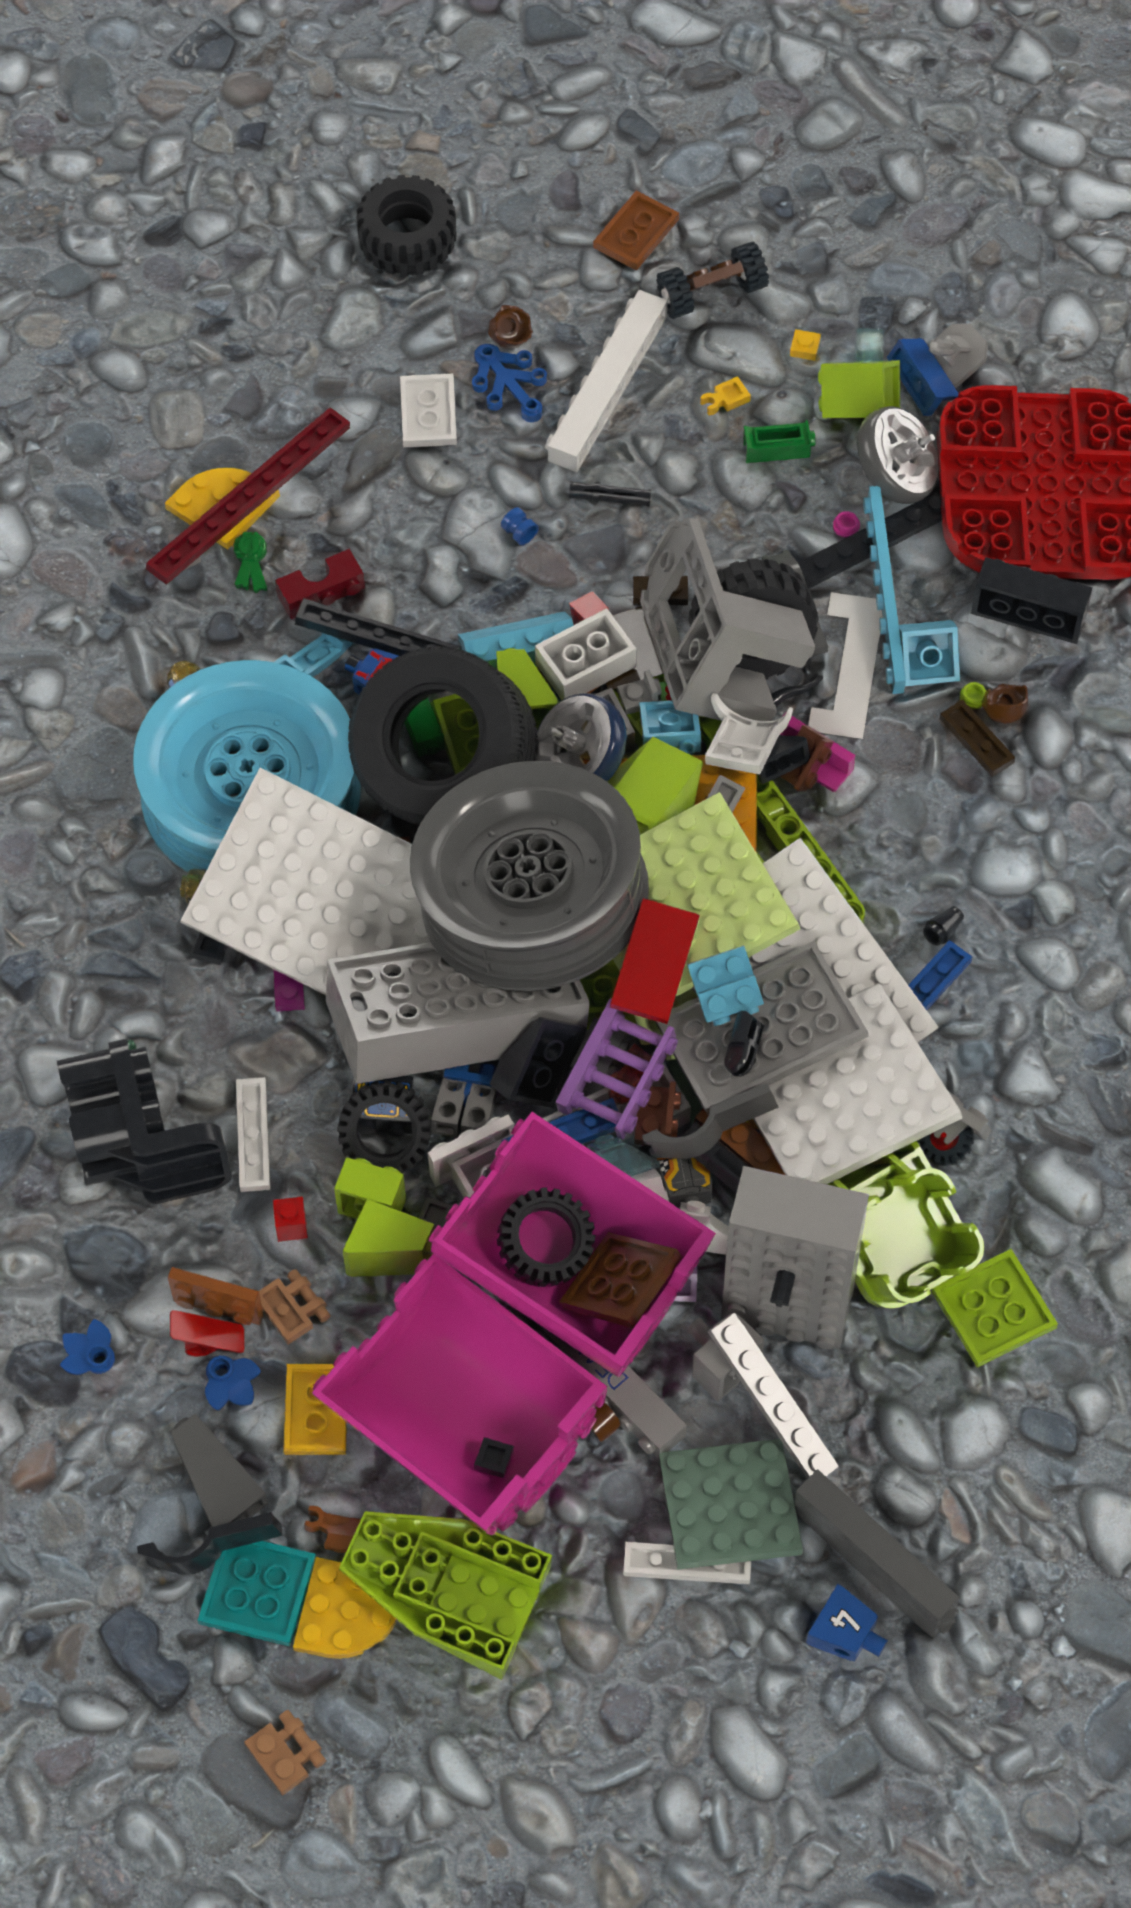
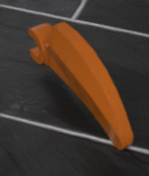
M309 1506L308 1515L316 1516L318 1520L315 1522L305 1521V1530L312 1533L319 1530L327 1535L324 1543L325 1549L346 1553L361 1519L324 1512L318 1506Z

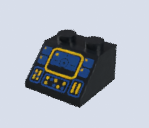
M413 1076L377 1080L379 1084H384L385 1080L392 1081L391 1084L397 1085L399 1082L404 1084L403 1088L407 1090L412 1088L414 1090ZM353 1077V1093H357L360 1087L364 1085L370 1086L375 1081L356 1084ZM378 1103L368 1107L360 1115L357 1123L358 1131L367 1135L383 1132L392 1136H403L413 1132L412 1123L408 1115L401 1108L389 1103Z

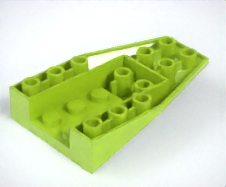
M652 737L619 766L608 783L627 801L636 818L641 835L695 805L703 761Z
M365 1511L340 1564L339 1570L414 1635L503 1680L551 1568L552 1555L497 1532L495 1535H489L475 1523L466 1519Z

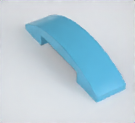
M322 633L319 638L290 658L284 654L274 662L290 666L314 677L336 661L353 642Z

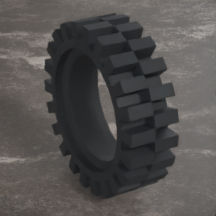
M385 1080L384 1084H379V1081H375L368 1087L364 1085L346 1101L339 1117L337 1132H339V1145L342 1144L343 1146L342 1152L351 1159L362 1158L369 1161L372 1165L381 1168L385 1166L393 1167L403 1174L405 1169H412L415 1163L423 1158L428 1148L432 1133V1119L429 1118L430 1111L428 1107L425 1108L422 1097L418 1098L415 1095L416 1091L412 1088L409 1090L403 1088L404 1084L398 1082L397 1085L391 1084L392 1081ZM378 1103H389L401 1108L408 1115L412 1123L413 1132L410 1142L403 1149L392 1154H380L367 1148L361 1141L357 1129L358 1119L365 1109Z
M540 1188L537 1192L533 1189L528 1191L526 1195L519 1196L504 1213L497 1233H499L497 1246H501V1251L499 1252L501 1259L505 1258L507 1260L505 1266L508 1270L513 1268L516 1271L514 1276L518 1279L523 1276L526 1278L525 1283L532 1285L533 1282H537L539 1287H545L547 1284H551V1287L557 1286L562 1281L564 1283L569 1281L588 1262V1258L592 1255L594 1249L592 1245L595 1242V1235H592V1231L595 1227L593 1222L589 1223L588 1218L591 1216L588 1210L583 1212L580 1208L583 1204L579 1200L576 1203L571 1200L573 1195L569 1193L561 1195L560 1190L555 1188L551 1192L547 1191V1188ZM538 1211H549L562 1217L569 1225L573 1237L572 1249L568 1257L553 1264L537 1262L529 1257L523 1250L519 1239L520 1225L526 1216Z

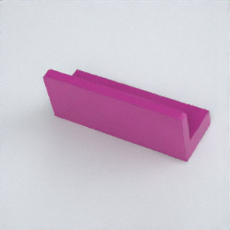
M791 716L786 729L780 735L797 736L802 725L806 724ZM834 742L830 748L832 754L829 760L824 765L821 764L816 773L819 775L816 782L832 792H836L854 770L856 756Z

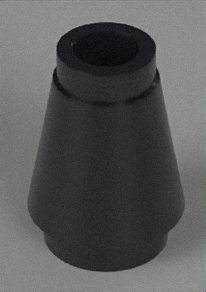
M952 906L950 909L928 920L923 929V934L927 941L935 946L947 943L964 919L962 911Z

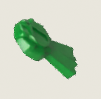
M243 532L234 540V555L242 562L235 580V587L237 589L243 587L248 591L250 578H252L255 594L260 590L267 591L268 589L259 564L266 555L267 543L258 532Z

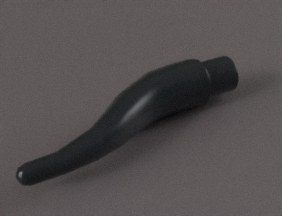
M819 675L812 682L804 685L787 686L773 692L771 696L774 705L777 708L786 699L811 690L823 679V676Z

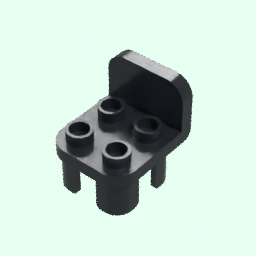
M127 1039L109 1042V1049L57 1060L60 1080L65 1086L71 1111L69 1124L78 1161L82 1163L86 1186L118 1180L142 1189L144 1198L149 1203L160 1204L217 1190L231 1180L232 1174L220 1126L213 1123H196L165 1130L146 1047L129 1050Z

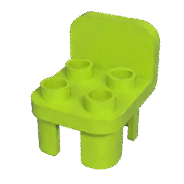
M917 1141L826 1184L869 1194L855 1283L863 1297L876 1307L894 1309L903 1307L908 1303L918 1302L929 1296L931 1289L949 1278L965 1274L976 1267L983 1257L984 1241L978 1228L973 1223H962L948 1198L956 1193L954 1184L943 1171L931 1167Z

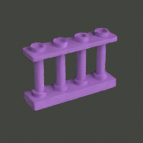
M609 999L555 1103L558 1111L563 1114H571L573 1108H582L617 1124L615 1127L617 1138L623 1140L626 1133L631 1134L638 1120L636 1114L640 1106L644 1108L647 1105L651 1096L649 1089L653 1081H659L665 1068L663 1062L667 1054L671 1056L675 1051L678 1039H676L675 1029L671 1026L667 1027L662 1036L624 1019L623 1011L610 1008L612 999ZM621 1030L657 1046L650 1062L611 1045L609 1040L613 1032ZM600 1057H611L644 1072L637 1087L635 1088L598 1071L596 1064ZM593 1081L630 1098L623 1114L584 1097L582 1091L586 1083Z

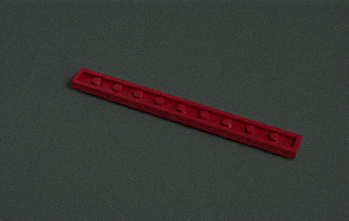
M331 407L328 408L146 563V570L167 585L349 430L350 421Z

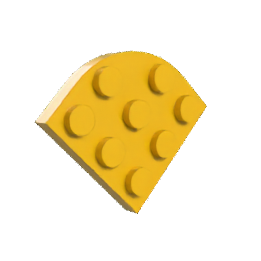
M216 468L196 474L187 480L165 502V508L191 525L252 473L236 468ZM279 490L216 543L228 550L234 544V540L243 532H246L280 497Z
M316 1557L293 1650L336 1659L358 1656L378 1642H382L393 1630L398 1620L339 1570L341 1562Z

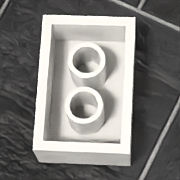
M607 608L535 645V664L561 700L571 695L587 693L636 667L637 648Z

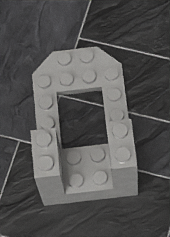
M684 518L681 522L677 520L671 521L646 563L645 575L649 576L647 590H642L640 603L674 708L678 711L720 720L711 703V695L716 693L721 701L735 713L752 720L771 721L775 716L776 706L774 705L764 674L735 666L741 662L742 655L746 654L803 668L815 650V644L803 612L723 591L699 520ZM685 570H687L700 612L681 642L668 599L672 592L678 588L680 579Z

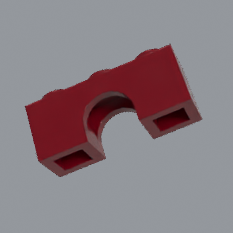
M350 548L325 559L327 577L321 581L312 582L307 580L300 569L275 580L277 596L290 619L296 618L303 599L329 606L336 600L348 595H355L360 590L365 589L364 573Z

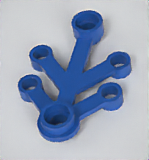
M482 344L477 347L474 352V358L479 365L477 375L472 378V389L477 393L485 392L488 389L487 376L489 370L492 369L496 374L492 393L487 396V407L492 411L502 408V395L506 386L521 404L522 418L530 423L539 421L542 417V404L537 399L530 398L517 381L532 383L535 386H543L547 382V372L542 368H535L532 372L508 369L502 365V363L515 364L522 369L529 368L532 365V354L527 350L519 351L517 354L500 352L499 348L493 344ZM527 358L528 360L522 361L520 359ZM482 382V383H484V384H482V385H477L476 383ZM492 400H497L498 402H497V403H492L491 401H492Z

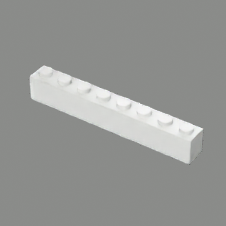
M638 290L634 299H629L623 318L619 317L617 319L613 335L606 338L603 352L600 356L595 357L591 367L592 371L589 376L585 375L583 377L579 393L572 396L566 415H561L555 434H550L547 439L545 449L548 450V462L578 472L666 320L668 300L642 290Z

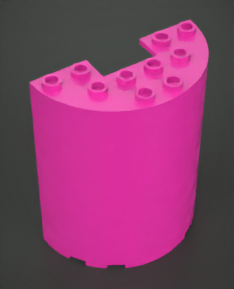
M531 1112L525 1121L521 1118L518 1120L511 1131V1134L514 1135L508 1142L504 1139L495 1152L496 1157L489 1167L491 1172L487 1178L482 1175L473 1187L474 1193L470 1198L466 1196L460 1205L455 1203L445 1218L447 1221L444 1226L438 1225L428 1240L432 1243L431 1253L610 1373L620 1377L656 1330L677 1297V1292L680 1293L716 1233L534 1112ZM540 1188H547V1191L550 1192L555 1188L560 1190L561 1195L566 1193L573 1195L571 1200L575 1203L579 1200L583 1204L580 1207L582 1211L588 1210L591 1215L588 1218L589 1223H594L595 1229L592 1231V1235H595V1242L592 1245V1248H594L592 1254L608 1232L675 1248L679 1251L682 1258L634 1328L563 1309L559 1301L580 1271L565 1283L562 1281L557 1286L551 1287V1284H547L545 1287H539L537 1282H533L532 1285L525 1283L526 1278L523 1276L518 1279L514 1276L516 1271L513 1268L508 1270L505 1266L507 1260L505 1258L501 1259L499 1254L501 1246H497V1239L499 1237L497 1230L504 1213L519 1196H524L533 1189L537 1192ZM549 1211L534 1212L526 1216L520 1225V1244L526 1254L535 1261L553 1264L564 1260L570 1254L573 1244L572 1231L567 1222L556 1213Z
M433 1254L428 1260L423 1259L416 1267L415 1275L408 1283L403 1282L394 1294L396 1311L391 1316H385L379 1323L376 1334L371 1339H365L358 1349L352 1346L348 1352H342L336 1358L333 1364L334 1368L327 1376L322 1375L316 1381L312 1394L489 1535H495L496 1528L504 1531L513 1525L517 1520V1513L520 1510L527 1513L568 1466L577 1453L575 1452L578 1446L577 1440L579 1437L582 1439L586 1438L597 1420L594 1417L596 1414L595 1408L596 1406L598 1408L603 1406L607 1394V1386L449 1264ZM484 1437L514 1446L504 1478L474 1470V1464Z

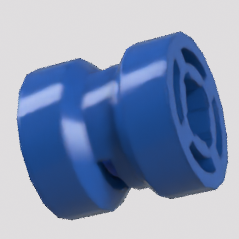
M519 507L510 510L501 521V527L507 533H512L513 539L519 545L529 543L539 530V526L532 519H527L526 513Z

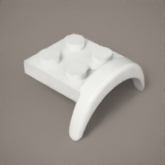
M713 693L711 695V703L722 723L705 755V763L712 766L761 774L778 736L786 729L791 719L793 708L789 707L787 713L777 720L757 721L735 713L721 701L718 694Z

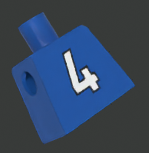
M837 1584L810 1629L806 1644L855 1662L863 1648L879 1657L888 1640L873 1632L878 1620L877 1614L843 1586Z

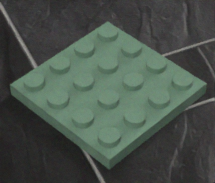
M780 1439L661 1452L659 1454V1464L677 1570L802 1555V1541L784 1447Z

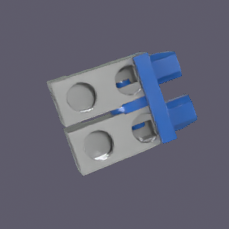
M470 1064L445 1069L444 1078L431 1117L432 1134L458 1138L460 1123L461 1133L470 1129L476 1130L492 1119L498 1091L489 1084L496 1070L495 1065L481 1064L479 1074L469 1072Z

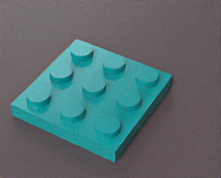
M266 1541L222 1551L220 1557L215 1562L197 1620L198 1624L290 1647L310 1582L316 1554Z

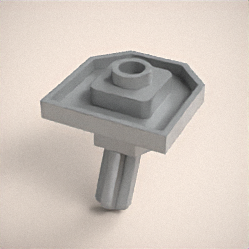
M951 324L928 344L930 353L935 356L955 388L986 363L988 343L971 324Z

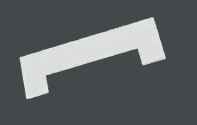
M831 592L827 615L849 618L834 710L811 707L808 726L819 733L863 739L880 637L879 618H883L882 610H877L875 598Z

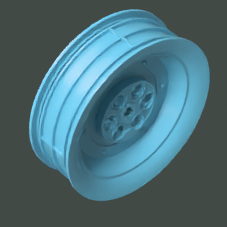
M240 660L216 664L188 675L174 684L154 703L146 714L136 737L133 754L134 775L141 796L144 820L156 845L177 866L201 878L200 873L205 871L199 869H208L259 768L356 816L361 797V784L354 772L350 759L351 754L348 747L350 718L341 702L327 687L312 676L287 665L260 660ZM274 770H281L280 772H277V773H273V772H272V771H274ZM223 773L222 776H215L216 774Z

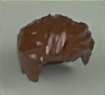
M502 305L496 316L491 319L488 329L489 336L503 349L518 348L527 342L533 333L529 314L523 309L512 305Z
M1002 683L998 684L992 691L987 689L982 703L983 709L995 722L1010 724L1018 721L1026 713L1028 707V690L1026 685Z

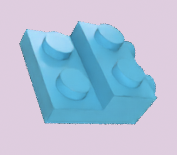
M672 700L639 702L643 745L652 737H655L690 755L694 754V752H701V731L698 715L675 710Z
M744 945L687 964L707 1023L713 1021L714 1026L731 1021L729 1015L740 1011L754 1014L759 1012L758 1006L764 1004Z

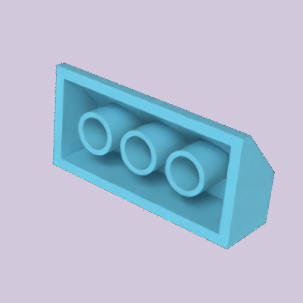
M564 611L458 634L462 650L480 657L497 669L496 651H503L508 648L525 649L535 664V645L574 625L572 618Z

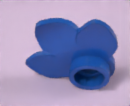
M93 1319L88 1327L87 1335L81 1333L63 1334L64 1349L69 1356L60 1363V1366L66 1372L73 1375H81L89 1371L95 1374H102L113 1367L115 1355L110 1347L112 1336L109 1329L102 1322ZM97 1357H105L104 1362L95 1363Z
M216 1356L211 1359L206 1367V1375L209 1381L205 1387L206 1399L210 1406L219 1411L228 1401L239 1406L251 1405L254 1400V1390L250 1380H253L261 1373L260 1368L256 1363L247 1358L232 1360L227 1356ZM220 1368L227 1370V1373L223 1376L216 1374Z

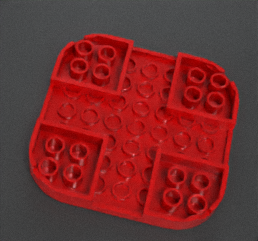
M981 385L959 392L958 397L952 402H948L943 409L937 430L942 528L945 542L952 554L961 563L979 573L985 557L1000 559L1005 563L1019 567H1028L1040 573L1052 574L1058 578L1117 580L1130 577L1131 404L1128 403L1129 398L1111 390L1096 388H1070L1068 394L1019 393L1017 392V386Z

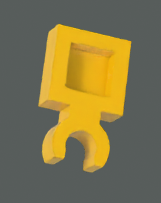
M737 376L714 386V393L703 394L700 397V404L711 403L712 405L707 407V414L714 415L719 411L720 407L724 406L728 412L750 402L751 395Z

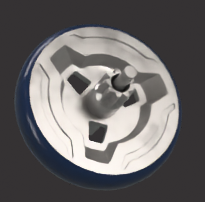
M579 693L561 700L550 709L537 730L538 737L536 738L538 739L536 761H551L573 765L596 774L608 782L619 768L626 748V726L621 713L609 700L596 694ZM590 721L592 724L587 734L583 730ZM561 747L566 749L567 752L560 753ZM582 758L589 760V762L585 764Z

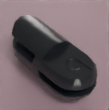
M740 1011L736 1016L724 1060V1066L727 1071L736 1077H742L752 1069L765 1027L764 1024L760 1023L759 1020L747 1011Z

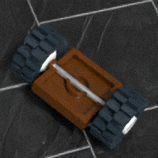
M753 241L731 249V258L733 260L730 259L710 267L711 272L704 268L692 274L684 275V271L680 267L658 273L656 279L658 284L657 290L660 292V298L668 300L667 314L669 317L675 319L694 312L693 290L735 275L737 276V282H740L739 286L741 289L743 288L746 294L767 287L769 284L768 268L765 266L764 262L766 261L762 257L761 249L759 250V246Z

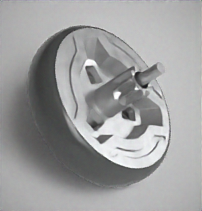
M887 406L871 412L860 425L857 436V450L863 474L867 476L873 486L880 487L881 494L891 501L900 504H911L921 501L933 491L939 477L938 453L933 442L935 440L934 435L929 434L918 418L902 408ZM889 436H891L892 440L894 441L893 444H891Z

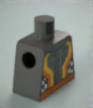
M654 1158V1168L661 1175L663 1186L667 1190L671 1204L680 1208L681 1202L699 1201L704 1204L711 1202L712 1173L695 1158Z

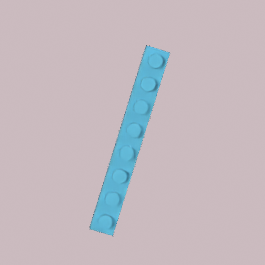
M869 486L868 497L863 498L864 513L869 514L870 521L866 523L867 537L872 538L873 545H870V560L876 563V569H873L874 586H879V594H876L877 610H882L883 617L879 618L880 635L885 634L886 643H882L883 659H888L889 667H886L885 670L886 683L892 685L893 694L904 693L906 676L881 488Z

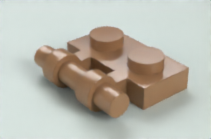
M297 1269L288 1273L287 1277L292 1282L285 1287L278 1278L259 1290L264 1313L288 1345L313 1329V1323L309 1317L316 1315L321 1323L326 1322L331 1317L326 1309L327 1304L321 1297L315 1295L310 1288V1281L306 1276L302 1277ZM301 1295L307 1304L300 1307L293 1297Z
M290 1710L284 1711L279 1716V1719L285 1726L281 1731L277 1732L273 1725L269 1723L244 1741L247 1749L282 1796L309 1777L303 1767L305 1763L310 1760L316 1768H319L327 1761L320 1752L322 1749L316 1740L312 1741L303 1729L305 1727L300 1718H295ZM292 1738L296 1740L302 1749L296 1755L293 1754L286 1744Z

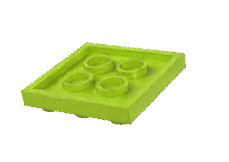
M1012 1249L977 1265L965 1274L946 1280L931 1291L977 1368L1057 1329L1058 1326L1057 1321Z

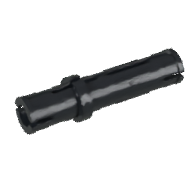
M570 481L569 498L593 500V503L605 501L650 507L651 489L600 485V482L588 484Z

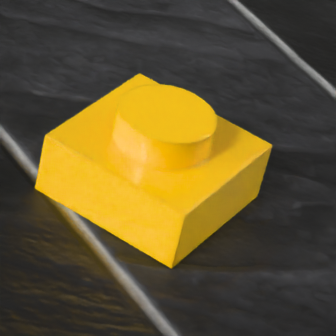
M795 329L790 348V357L816 361L821 334Z

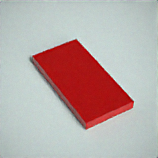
M645 898L642 899L610 1008L668 1024L700 917L699 914Z

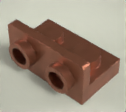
M802 725L797 736L807 739L810 759L808 763L780 776L794 785V789L797 791H807V789H811L815 785L819 776L816 773L821 764L824 765L829 760L832 754L830 748L834 743L809 726Z
M670 1081L669 1088L650 1087L651 1096L647 1105L644 1108L640 1106L637 1112L638 1120L635 1127L634 1144L645 1145L642 1135L656 1129L665 1136L677 1137L679 1119H673L674 1110H680L681 1092H676V1081Z

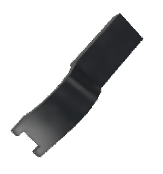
M270 1512L210 1527L206 1540L200 1548L189 1555L181 1557L166 1556L158 1550L154 1542L137 1546V1552L140 1556L146 1558L147 1564L180 1575L196 1574L209 1568L224 1550L283 1536L282 1524Z

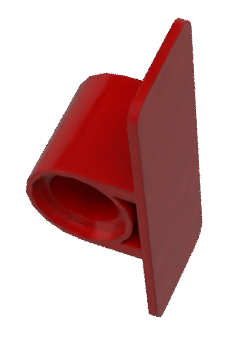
M177 1310L170 1312V1337L174 1340L185 1342V1353L187 1355L202 1357L218 1349L235 1353L244 1352V1327L241 1324Z

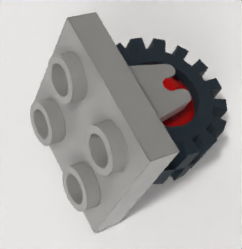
M952 1093L950 1095L960 1109L962 1119L918 1140L927 1158L942 1166H947V1164L955 1165L957 1161H963L967 1153L970 1154L972 1150L971 1145L974 1144L973 1133L986 1141L992 1132L987 1125L989 1120L985 1118L984 1114L971 1106L966 1110L963 1108L964 1104L960 1102V1099Z

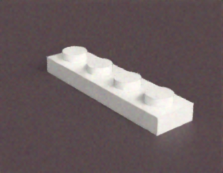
M266 1078L236 1079L240 1192L270 1190Z
M625 1542L623 1576L750 1584L751 1561L677 1570L673 1545Z

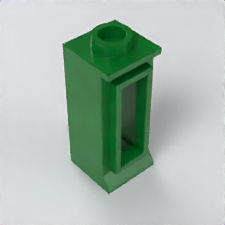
M805 420V423L761 427L744 426L743 446H746V463L810 458L811 447L816 445L814 430L810 431L808 420Z
M426 698L411 711L404 723L418 758L425 755H435L445 749L444 734L441 732L429 700Z

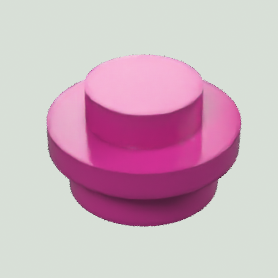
M844 511L835 517L833 530L837 535L847 538L860 530V521L854 513Z

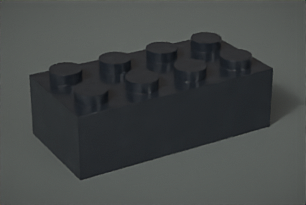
M985 557L975 586L971 614L1077 644L1086 620L1093 587L1086 586L1080 582L1061 579L1052 574L1033 571L1028 567H1019L1005 563L1000 559Z

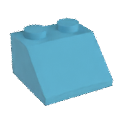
M952 620L899 625L906 676L905 686L960 681L958 627Z

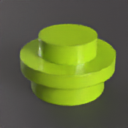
M971 682L961 689L959 698L960 700L963 699L971 709H980L983 707L982 703L986 689L980 683Z

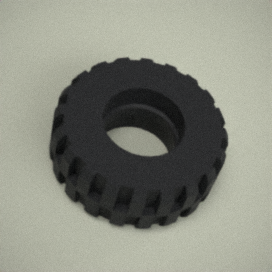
M751 558L745 562H733L729 564V567L717 570L723 591L801 610L812 639H815L818 631L817 623L819 621L816 605L804 578L795 572L792 567L784 563L779 565L777 561L771 559L759 560ZM696 595L692 600V608L688 616L690 627L700 612ZM743 654L741 662L735 667L763 673L767 680L770 676L783 674L791 665Z

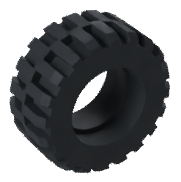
M398 175L396 179L389 177L384 179L382 184L376 183L370 188L371 192L367 191L363 195L362 201L358 204L356 216L359 246L361 251L364 252L365 258L369 262L373 261V265L378 269L382 270L384 268L387 273L393 275L395 272L400 273L401 276H408L409 273L420 275L424 273V270L428 269L431 271L435 269L437 263L442 264L448 258V255L452 253L457 237L455 206H453V200L450 195L445 193V189L437 184L435 186L432 180L427 178L422 180L420 176L412 175V177ZM404 218L418 219L427 224L420 230L409 233L396 232L387 228L390 223Z

